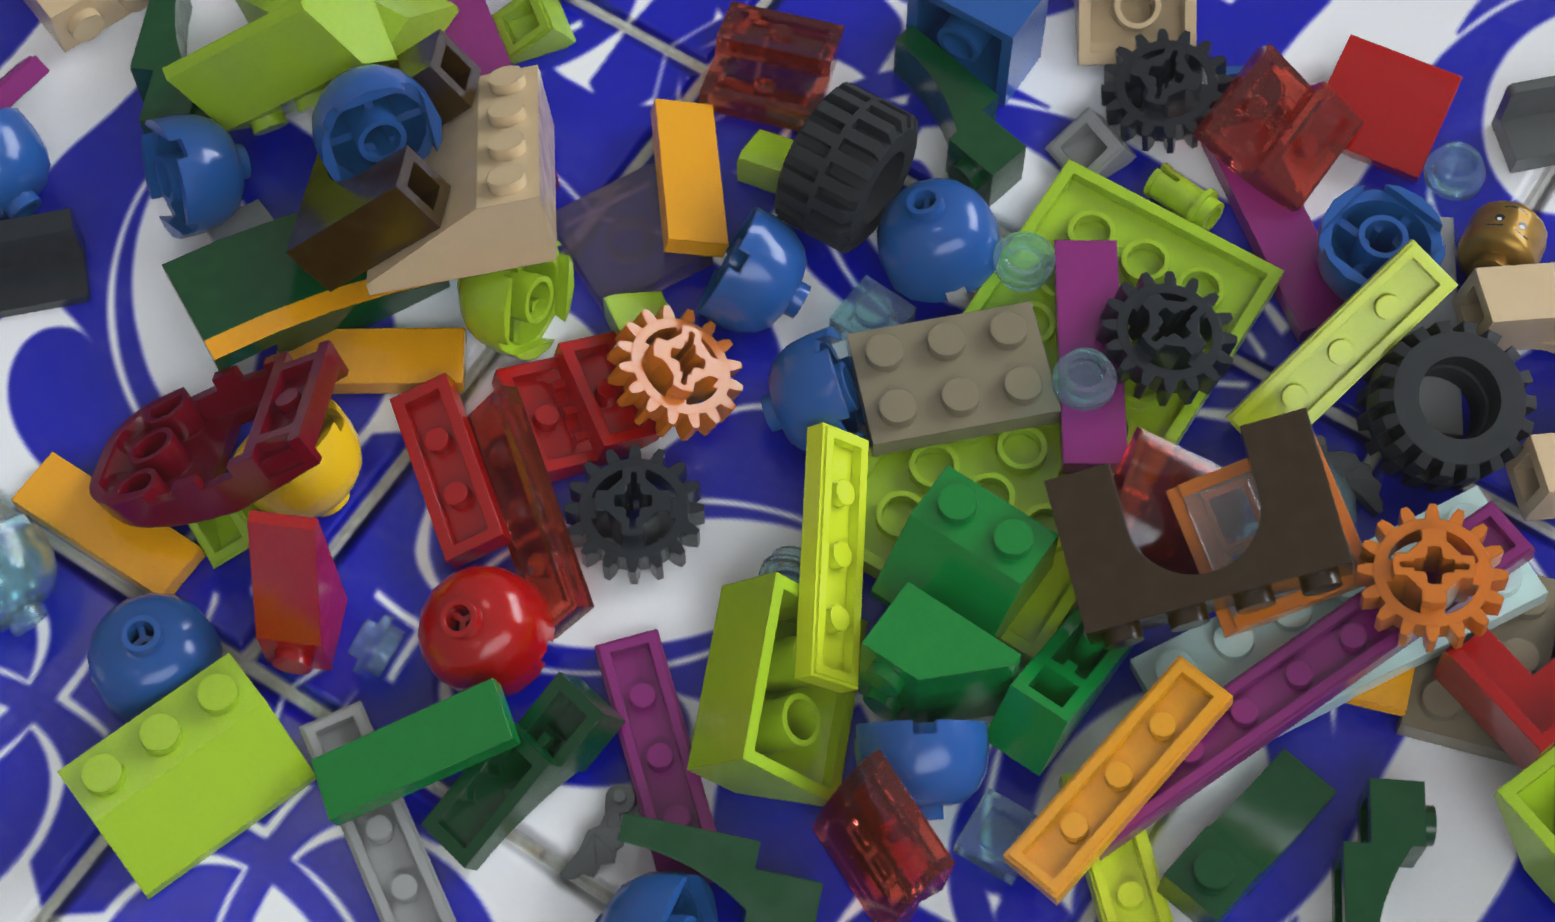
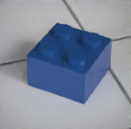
M908 0L906 29L911 25L916 27L999 95L998 103L1005 106L1041 57L1049 0Z

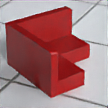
M1488 628L1481 637L1475 634L1462 645V648L1455 650L1450 646L1443 652L1432 675L1522 770L1555 746V658L1532 675Z

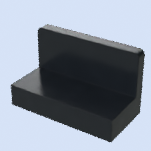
M70 208L0 221V318L86 303L91 299L85 239Z

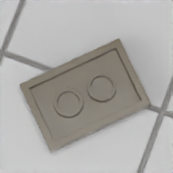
M1031 301L847 334L846 347L872 456L1059 423L1061 408Z
M1541 575L1537 576L1548 591L1546 601L1490 630L1532 675L1551 661L1555 639V579ZM1442 654L1415 668L1406 714L1402 717L1399 716L1395 734L1517 765L1432 675Z

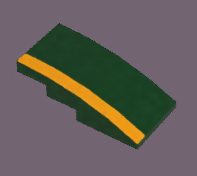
M298 213L283 216L224 237L162 264L172 288L219 372L274 345L279 353L290 352L335 329H365L449 288L450 283L449 281L369 295L366 286V271L329 292L312 275L303 271L295 260L286 253Z

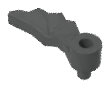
M1317 435L1316 438L1337 486L1354 496L1373 517L1379 516L1383 512V501L1379 496L1382 484L1372 476L1371 465L1360 462L1354 453L1344 451L1327 452L1325 437Z
M616 784L608 789L605 797V815L599 826L587 831L580 849L561 871L560 876L563 880H575L582 874L594 878L602 866L615 863L616 851L624 847V842L617 840L621 821L620 816H622V812L630 814L636 805L634 792L629 786Z

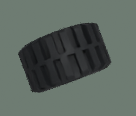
M845 82L833 89L810 113L788 151L777 183L775 197V214H777V217L841 253H848L854 250L876 230L887 204L897 195L904 184L917 145V118L913 114L853 83Z
M1449 320L1435 322L1427 329L1422 326L1394 345L1364 375L1363 380L1368 385L1358 391L1356 405L1366 407V412L1356 418L1358 431L1369 430L1372 439L1363 445L1370 456L1379 451L1385 458L1384 463L1379 468L1386 474L1391 476L1398 471L1403 472L1402 484L1413 489L1427 483L1428 492H1443L1452 486L1454 490L1467 487L1505 466L1504 463L1514 459L1524 448L1519 442L1531 435L1535 424L1526 419L1525 416L1537 410L1536 396L1526 395L1525 387L1533 383V379L1529 369L1519 372L1514 361L1521 356L1513 346L1505 351L1497 346L1502 336L1489 329L1479 336L1476 335L1477 324L1462 321L1452 328ZM1424 376L1442 378L1461 389V393L1468 403L1471 416L1470 428L1465 439L1451 438L1440 433L1425 418L1419 402V389Z

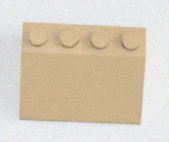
M513 65L503 66L492 71L490 74L479 77L472 107L442 125V141L438 151H436L433 145L429 155L424 159L451 186L441 227L367 270L366 286L369 295L557 260L554 123L539 66L533 65L523 68Z

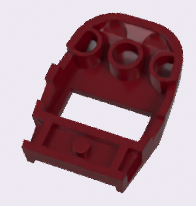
M327 340L319 343L316 352L294 360L288 351L267 356L263 363L265 369L243 375L237 365L223 369L220 372L217 371L212 378L215 386L193 396H190L184 387L168 393L135 412L113 433L106 443L92 475L89 486L90 495L118 521L142 528L192 524L241 511L320 464L322 456L315 446L335 383L346 377L349 369L332 342ZM254 421L243 454L230 459L242 425Z

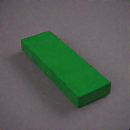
M491 678L311 759V763L328 819L339 826L520 745L521 742L502 686L494 678Z

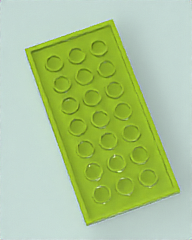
M1069 159L999 260L995 272L983 283L963 313L1031 301L1058 397L1053 247L1055 240H1117L1119 287L1123 282H1127L1135 287L1141 274L1145 272L1150 274L1156 284L1162 282L1167 271L1174 272L1176 285L1185 287L1192 278L1199 280L1196 292L1199 296L1204 298L1211 293H1216L1219 296L1213 307L1216 314L1222 312L1232 314L1233 320L1226 330V333L1237 336L1238 340L1229 355L1232 358L1276 291L1284 270ZM1130 379L1124 382L1128 466L1126 474H1113L1127 525L1209 395L1198 391L1192 403L1185 405L1177 393H1173L1166 406H1159L1156 392L1147 390L1146 394L1139 400L1134 397L1136 383ZM1059 423L872 456L870 448L868 451L863 572L875 579L878 578L910 514L947 465L1058 534L1044 481L1071 474L1061 473ZM1059 537L1052 568L999 639L1020 653V662L1026 665L1029 664L1071 615L1077 605Z

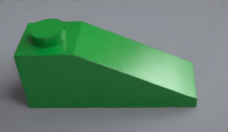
M1077 606L1009 686L988 728L989 743L1014 761L1019 762L1040 776L1071 737L1134 645L1113 650H1106L1104 642L1091 645L1085 633L1079 607Z

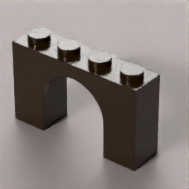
M441 29L396 56L398 60L385 65L400 69L415 79L425 89L442 119V125L472 107L481 69ZM408 145L359 175L344 181H334L317 152L286 253L295 260L303 271L312 275L331 292L439 229L451 186Z
M1306 408L1240 426L1242 443L1261 504L1260 523L1248 548L1235 561L1213 572L1194 575L1175 573L1156 565L1143 555L1130 536L1109 463L1044 481L1085 633L1091 645L1104 642L1106 650L1119 649L1143 641L1145 639L1143 631L1169 624L1171 632L1186 631L1209 623L1210 617L1208 613L1235 606L1237 614L1252 613L1275 605L1276 599L1274 595L1301 588L1303 596H1314L1335 590L1343 585L1341 577L1352 574L1353 560Z

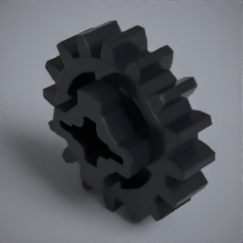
M1159 29L1157 41L1151 43L1142 34L1136 35L1135 50L1130 51L1119 46L1116 49V64H1105L1101 102L1102 106H1106V121L1108 125L1120 124L1121 139L1124 142L1134 138L1136 135L1141 136L1142 150L1147 152L1153 147L1155 141L1164 143L1167 154L1174 153L1175 141L1182 139L1192 149L1197 147L1198 132L1201 130L1206 134L1214 136L1217 133L1218 118H1227L1229 114L1232 76L1226 75V59L1224 55L1211 58L1212 43L1208 40L1199 43L1196 47L1190 45V32L1185 30L1177 41L1169 40L1166 29Z
M1167 271L1162 282L1156 284L1150 274L1145 272L1141 274L1135 287L1127 282H1123L1114 299H1108L1100 316L1102 322L1095 334L1096 341L1106 344L1099 359L1101 364L1116 363L1119 369L1113 378L1117 385L1126 382L1128 379L1136 383L1134 388L1135 398L1140 400L1147 390L1156 392L1159 406H1166L1172 394L1177 393L1180 400L1185 405L1192 403L1198 391L1209 395L1220 378H1224L1234 359L1229 355L1238 342L1237 336L1226 333L1233 320L1232 314L1223 312L1216 314L1213 307L1219 296L1216 293L1208 294L1204 298L1196 293L1199 280L1192 278L1185 287L1176 285L1174 272Z
M632 445L629 459L623 460L619 459L613 449L607 450V466L601 469L588 461L584 465L587 484L571 481L569 485L570 497L574 502L564 505L566 524L572 525L567 529L570 545L572 548L583 547L581 550L582 562L587 568L600 560L603 561L604 578L607 580H611L619 569L627 570L630 584H638L641 570L650 569L652 575L657 580L663 579L664 562L670 560L673 564L683 567L686 564V556L682 545L698 547L700 544V529L696 526L705 523L704 504L697 503L701 500L699 482H686L687 467L682 461L668 469L666 467L664 450L658 449L650 460L642 459L639 445ZM654 485L660 487L663 490H658ZM639 499V517L636 518V528L631 530L630 511H634V500ZM605 538H612L618 545L607 541Z

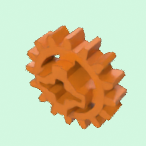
M663 305L655 316L645 309L641 311L633 322L629 321L615 338L617 344L607 355V360L617 366L607 379L609 384L623 386L625 392L617 400V403L620 407L634 404L638 409L634 419L637 425L643 424L650 418L656 422L657 436L663 438L672 427H675L681 441H687L696 430L703 436L708 435L736 408L733 400L743 391V385L732 378L742 369V364L739 361L726 358L725 353L733 344L730 339L717 342L712 337L716 326L714 322L709 321L702 328L694 324L695 316L694 311L691 309H687L677 319L670 305Z
M1436 504L1428 505L1425 518L1416 519L1408 507L1401 508L1397 528L1382 519L1377 523L1375 538L1378 542L1364 540L1359 558L1365 563L1357 565L1355 584L1368 588L1361 592L1359 605L1361 610L1375 608L1380 610L1374 624V628L1378 632L1389 628L1391 625L1400 629L1397 645L1405 647L1413 635L1423 637L1425 651L1433 653L1438 637L1446 636L1448 642L1456 650L1462 648L1465 639V628L1481 637L1486 633L1489 624L1486 614L1499 615L1505 598L1497 592L1505 590L1509 579V572L1495 567L1500 564L1504 550L1501 545L1488 547L1482 545L1488 531V527L1484 523L1475 526L1470 531L1462 527L1464 521L1463 510L1457 509L1448 521L1439 519V511ZM1417 542V545L1409 552H1397L1404 546ZM1425 571L1434 572L1436 583L1439 584L1427 583ZM1472 596L1473 598L1467 603L1468 597ZM1398 600H1402L1409 608L1404 606ZM1454 602L1467 603L1461 609L1445 614V610Z

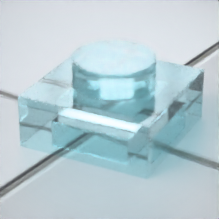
M866 275L831 315L829 326L836 329L842 339L846 341L847 334L911 323L915 320L916 307Z
M988 788L956 840L953 852L1013 886L1019 874L1004 862L1003 854L1038 815Z

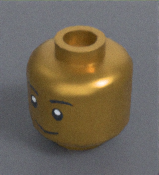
M1506 200L1489 202L1479 207L1469 220L1458 243L1457 261L1462 272L1467 277L1470 276L1475 268L1540 263L1545 252L1548 233L1543 221L1533 210L1525 205Z

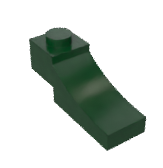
M149 0L130 65L142 101H144L139 118L144 134L153 132L152 129L144 125L147 120L175 114H195L210 118L168 82L162 70L163 67L187 56L188 28L193 8L190 0Z
M911 25L895 39L893 72L921 99L941 129L948 145L945 172L948 173L949 178L980 193L990 207L1022 179L1026 146L996 122L999 95L916 27Z
M559 672L520 721L514 723L521 744L465 769L421 825L464 869L477 871L509 833L545 798L578 771L585 772L626 721L582 679Z
M1283 749L1254 782L1210 826L1207 825L1162 876L1157 892L1192 922H1223L1247 894L1250 895L1330 804L1337 791L1286 749Z
M1369 778L1357 799L1358 842L1343 841L1331 862L1332 922H1380L1384 903L1399 867L1413 868L1427 846L1434 845L1437 816L1434 805L1425 804V781Z
M622 812L617 836L618 841L644 847L666 855L706 876L726 891L742 907L740 922H816L823 883L755 868L761 841Z

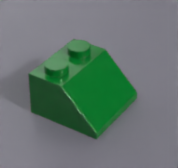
M947 465L910 514L871 589V596L889 607L906 583L910 582L999 640L1052 568L1059 534Z
M907 582L861 643L858 693L863 695L864 703L872 712L887 721H895L898 718L899 720H913V723H936V720H969L994 716L1009 686L1017 678L1021 654L910 582Z

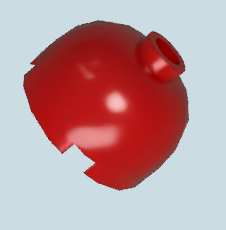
M474 565L451 573L432 590L421 609L417 635L422 658L441 682L458 692H462L494 678L501 684L504 695L507 697L519 693L540 675L546 664L541 660L547 651L548 640L553 642L555 626L550 604L536 585L505 568Z

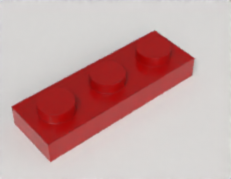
M443 373L389 399L445 561L454 569H457L512 543L455 381L449 375Z

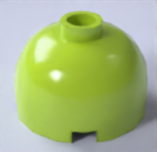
M557 240V247L561 246L562 244ZM557 248V260L459 278L457 281L459 307L466 328L479 342L500 354L520 360H531L541 356L550 349L555 340L542 338L556 315L566 322L571 308L574 291V269L570 255L559 253Z

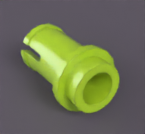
M1163 163L1160 169H1155L1144 187L1143 193L1146 197L1155 200L1170 212L1207 231L1214 227L1224 210V203L1218 200L1219 194L1213 188H1209L1206 191L1174 170L1168 163Z

